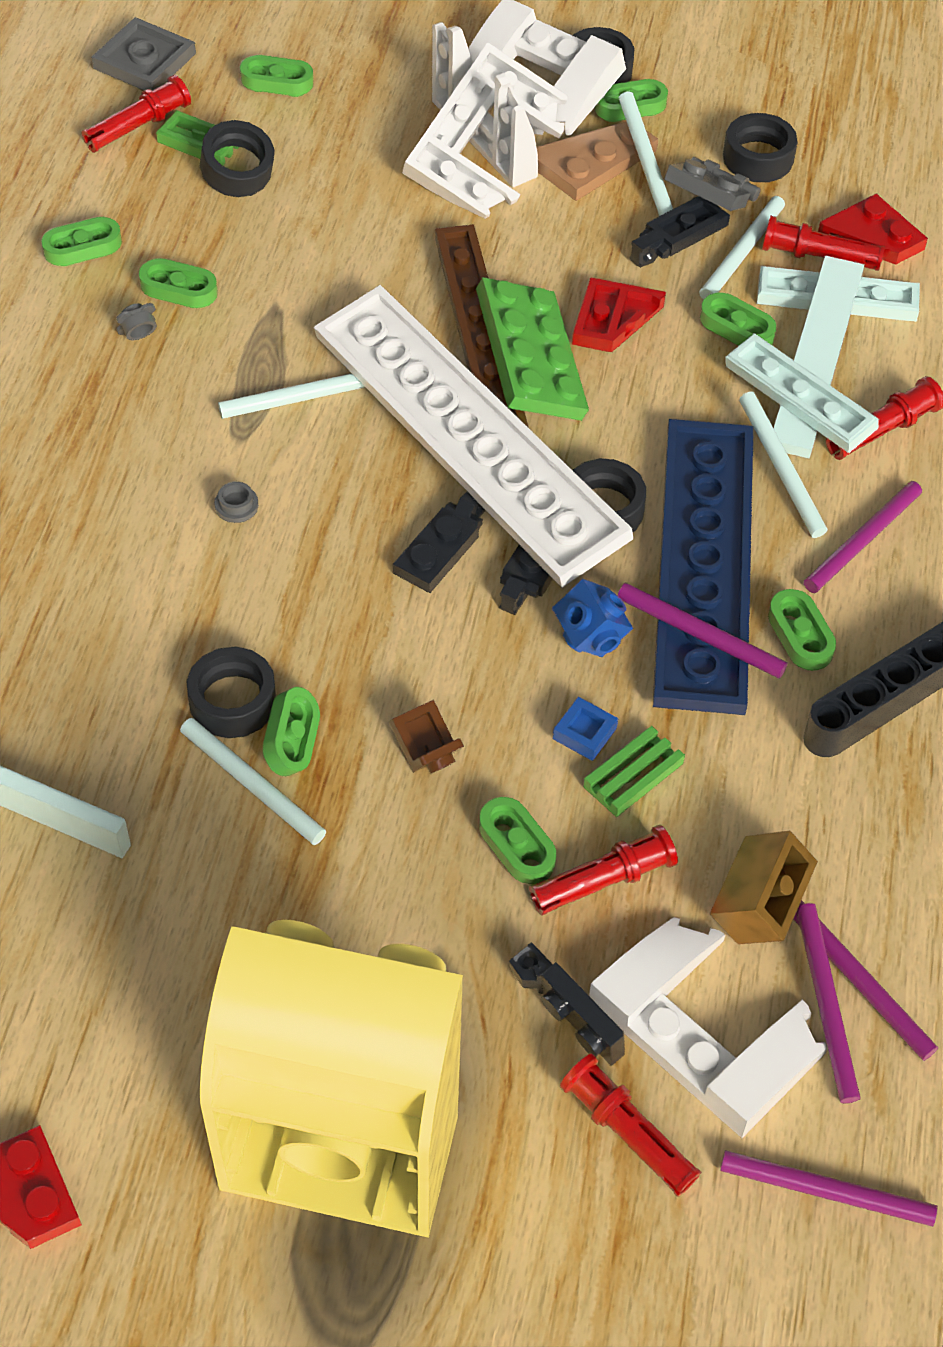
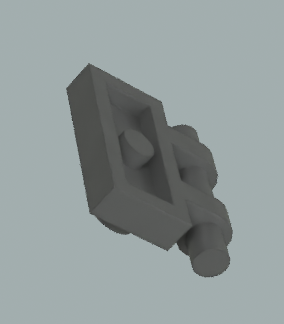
M696 157L686 159L682 163L669 165L664 180L729 211L745 208L748 200L755 202L761 191V188L749 183V178L739 173L734 176L721 170L720 164L709 159L704 162Z

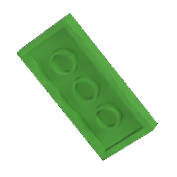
M482 277L476 291L507 407L582 421L589 411V407L554 291Z

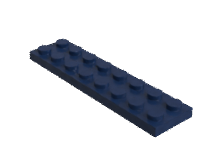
M669 419L658 599L749 643L754 427L749 425ZM657 619L653 707L745 715L748 706V663Z

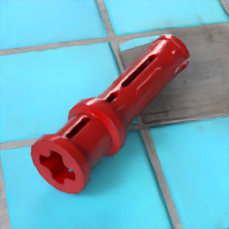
M174 74L167 78V83L153 91L146 89L141 92L139 101L92 127L82 130V138L85 144L90 141L92 142L88 148L91 152L95 153L100 148L150 120L154 123H159L165 119V114L179 106L185 108L191 105L190 93L182 79Z
M770 215L762 247L764 251L773 248L794 253L795 258H805V254L822 258L830 256L865 264V268L875 271L880 269V263L882 262L885 246L864 243L813 231L812 226H809L807 223H802L801 226L780 222L777 221L776 216Z
M928 376L922 377L917 380L915 387L904 393L898 391L890 395L886 405L871 413L879 419L878 429L850 453L826 438V445L830 454L832 455L840 450V452L835 454L834 458L842 460L847 455L897 427L909 428L915 425L917 418L927 412L935 413L943 409V391L933 378Z
M656 825L652 827L651 833L629 843H626L624 840L616 842L611 848L610 853L565 871L546 881L544 880L529 886L531 899L538 913L543 916L548 912L558 909V907L570 902L572 903L614 883L616 884L621 881L636 883L640 881L641 875L663 865L669 868L677 865L678 856L676 848L667 830L662 825Z
M592 1053L582 1058L566 1074L559 1087L565 1093L572 1092L593 1113L591 1119L595 1124H600L602 1127L608 1125L665 1182L674 1194L680 1197L695 1183L702 1172L686 1159L630 1102L632 1098L629 1094L630 1091L624 1085L617 1086L597 1066L598 1059Z

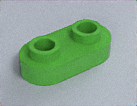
M254 55L244 59L240 64L242 84L255 92L299 97L308 93L314 85L312 67L301 60Z
M654 79L613 84L595 106V112L599 117L608 122L626 120L619 96L624 92H632L641 117L653 116L665 110L668 89L662 82Z
M95 217L53 228L44 234L41 242L44 257L49 263L56 266H69L108 256L116 252L122 244L120 226L115 220L108 217Z
M158 258L147 261L139 270L141 290L147 296L190 308H203L212 304L218 296L216 277L207 269Z
M713 293L703 300L700 321L708 330L738 346L754 333L769 344H773L776 322L769 314L728 293Z
M786 589L775 594L771 600L768 619L791 661L798 667L811 671L820 670L828 666L834 655L836 639L813 599L805 592L796 589ZM785 616H792L796 619L791 620L786 618Z
M293 687L277 695L273 701L263 742V754L270 769L280 776L286 777L306 769L311 761L320 721V709L314 696L305 688Z
M509 797L494 798L483 806L479 821L480 834L509 873L516 880L525 884H537L547 880L555 869L556 848L527 809L519 801ZM505 824L508 825L511 829L507 831H500L496 828V826ZM528 859H533L537 861L539 864L536 866H528L525 865L523 862Z

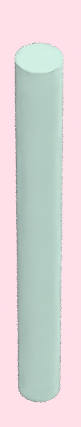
M624 92L619 96V101L658 214L661 216L672 210L673 207L632 92Z
M774 196L771 198L699 291L702 299H705L710 294L718 293L767 230L770 215L777 217L785 207V202L781 197Z
M351 373L218 402L221 418L224 419L365 388V386Z
M747 392L743 394L739 401L812 538L824 535L828 529L755 393Z
M189 718L183 723L180 729L183 735L312 845H317L324 838L326 830L194 718Z

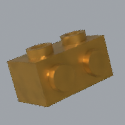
M790 830L745 836L710 911V915L737 944L784 941L818 861Z

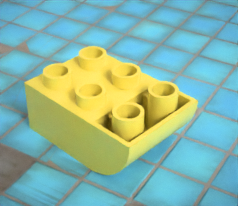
M274 921L268 925L266 933L231 926L212 996L205 1033L200 1077V1105L219 1190L429 1238L458 1119L463 975L446 972V965L440 957L426 949L413 945H386L379 950L378 957L333 948L334 943L329 935L315 926L300 921Z

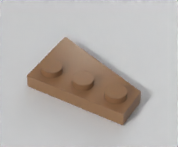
M627 122L536 147L538 173L575 201L640 162ZM646 130L653 152H656L658 138Z

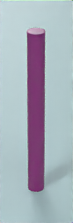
M915 481L908 482L804 580L805 588L811 593H817L922 494L921 486Z
M624 583L617 596L623 602L778 679L782 677L786 670L788 662L628 583Z
M796 911V914H795L793 920H794V921L798 924V926L800 927L799 920H798V916H797V911ZM819 919L828 958L923 1061L930 1058L937 1051L938 1046Z
M806 903L798 907L797 916L839 1100L843 1104L853 1103L860 1100L861 1097L816 905Z
M724 1151L720 1168L721 1172L932 1227L935 1224L938 1206L935 1204L739 1153Z

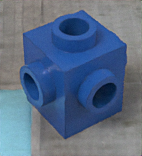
M585 579L576 584L552 607L565 630L563 632L565 641L577 652L583 651L603 657L605 654L615 650L619 646L621 639L633 629L624 613L626 606L620 597L612 592L610 588Z

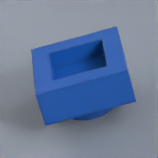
M578 697L555 726L553 740L593 761L617 729L618 718Z

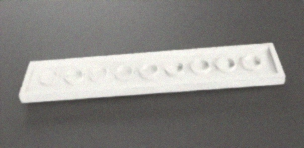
M381 285L314 326L317 338L562 588L633 540L632 528Z

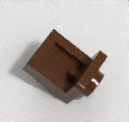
M434 699L389 721L413 773L427 766L430 774L455 763L456 760L453 753L464 747L460 738L453 740Z

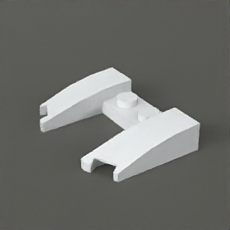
M502 0L468 48L472 64L485 45L489 43L512 59L518 55L561 75L554 87L567 95L566 104H557L555 122H565L566 135H571L626 70L622 48L593 35L585 42L537 20L534 9L514 0ZM531 125L534 134L543 135V130Z
M442 22L432 25V102L441 110L472 66V59L462 29L455 25L446 28ZM501 73L495 76L494 118L488 112L469 142L513 188L538 177V154L534 132L526 112L513 91L505 73Z
M489 43L485 45L405 161L402 172L426 189L482 218L489 217L490 211L488 209L506 200L509 205H512L520 197L518 192L460 154L494 105L495 76L505 73L526 112L530 124L557 138H560L565 125V123L555 122L557 104H566L567 102L566 94Z
M673 917L642 939L591 983L589 996L624 1031L626 1036L737 1135L743 1138L826 1053L828 1047L825 1042H815L805 1021L810 1019L812 1013L809 1006L801 1000L737 1058L734 1057L666 997L724 941L725 934L712 928L709 935L681 927L679 926L680 919Z

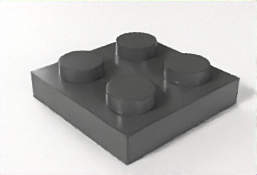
M135 17L91 58L93 69L144 91L146 89L153 91L164 85L168 77L181 69L196 54L194 41Z

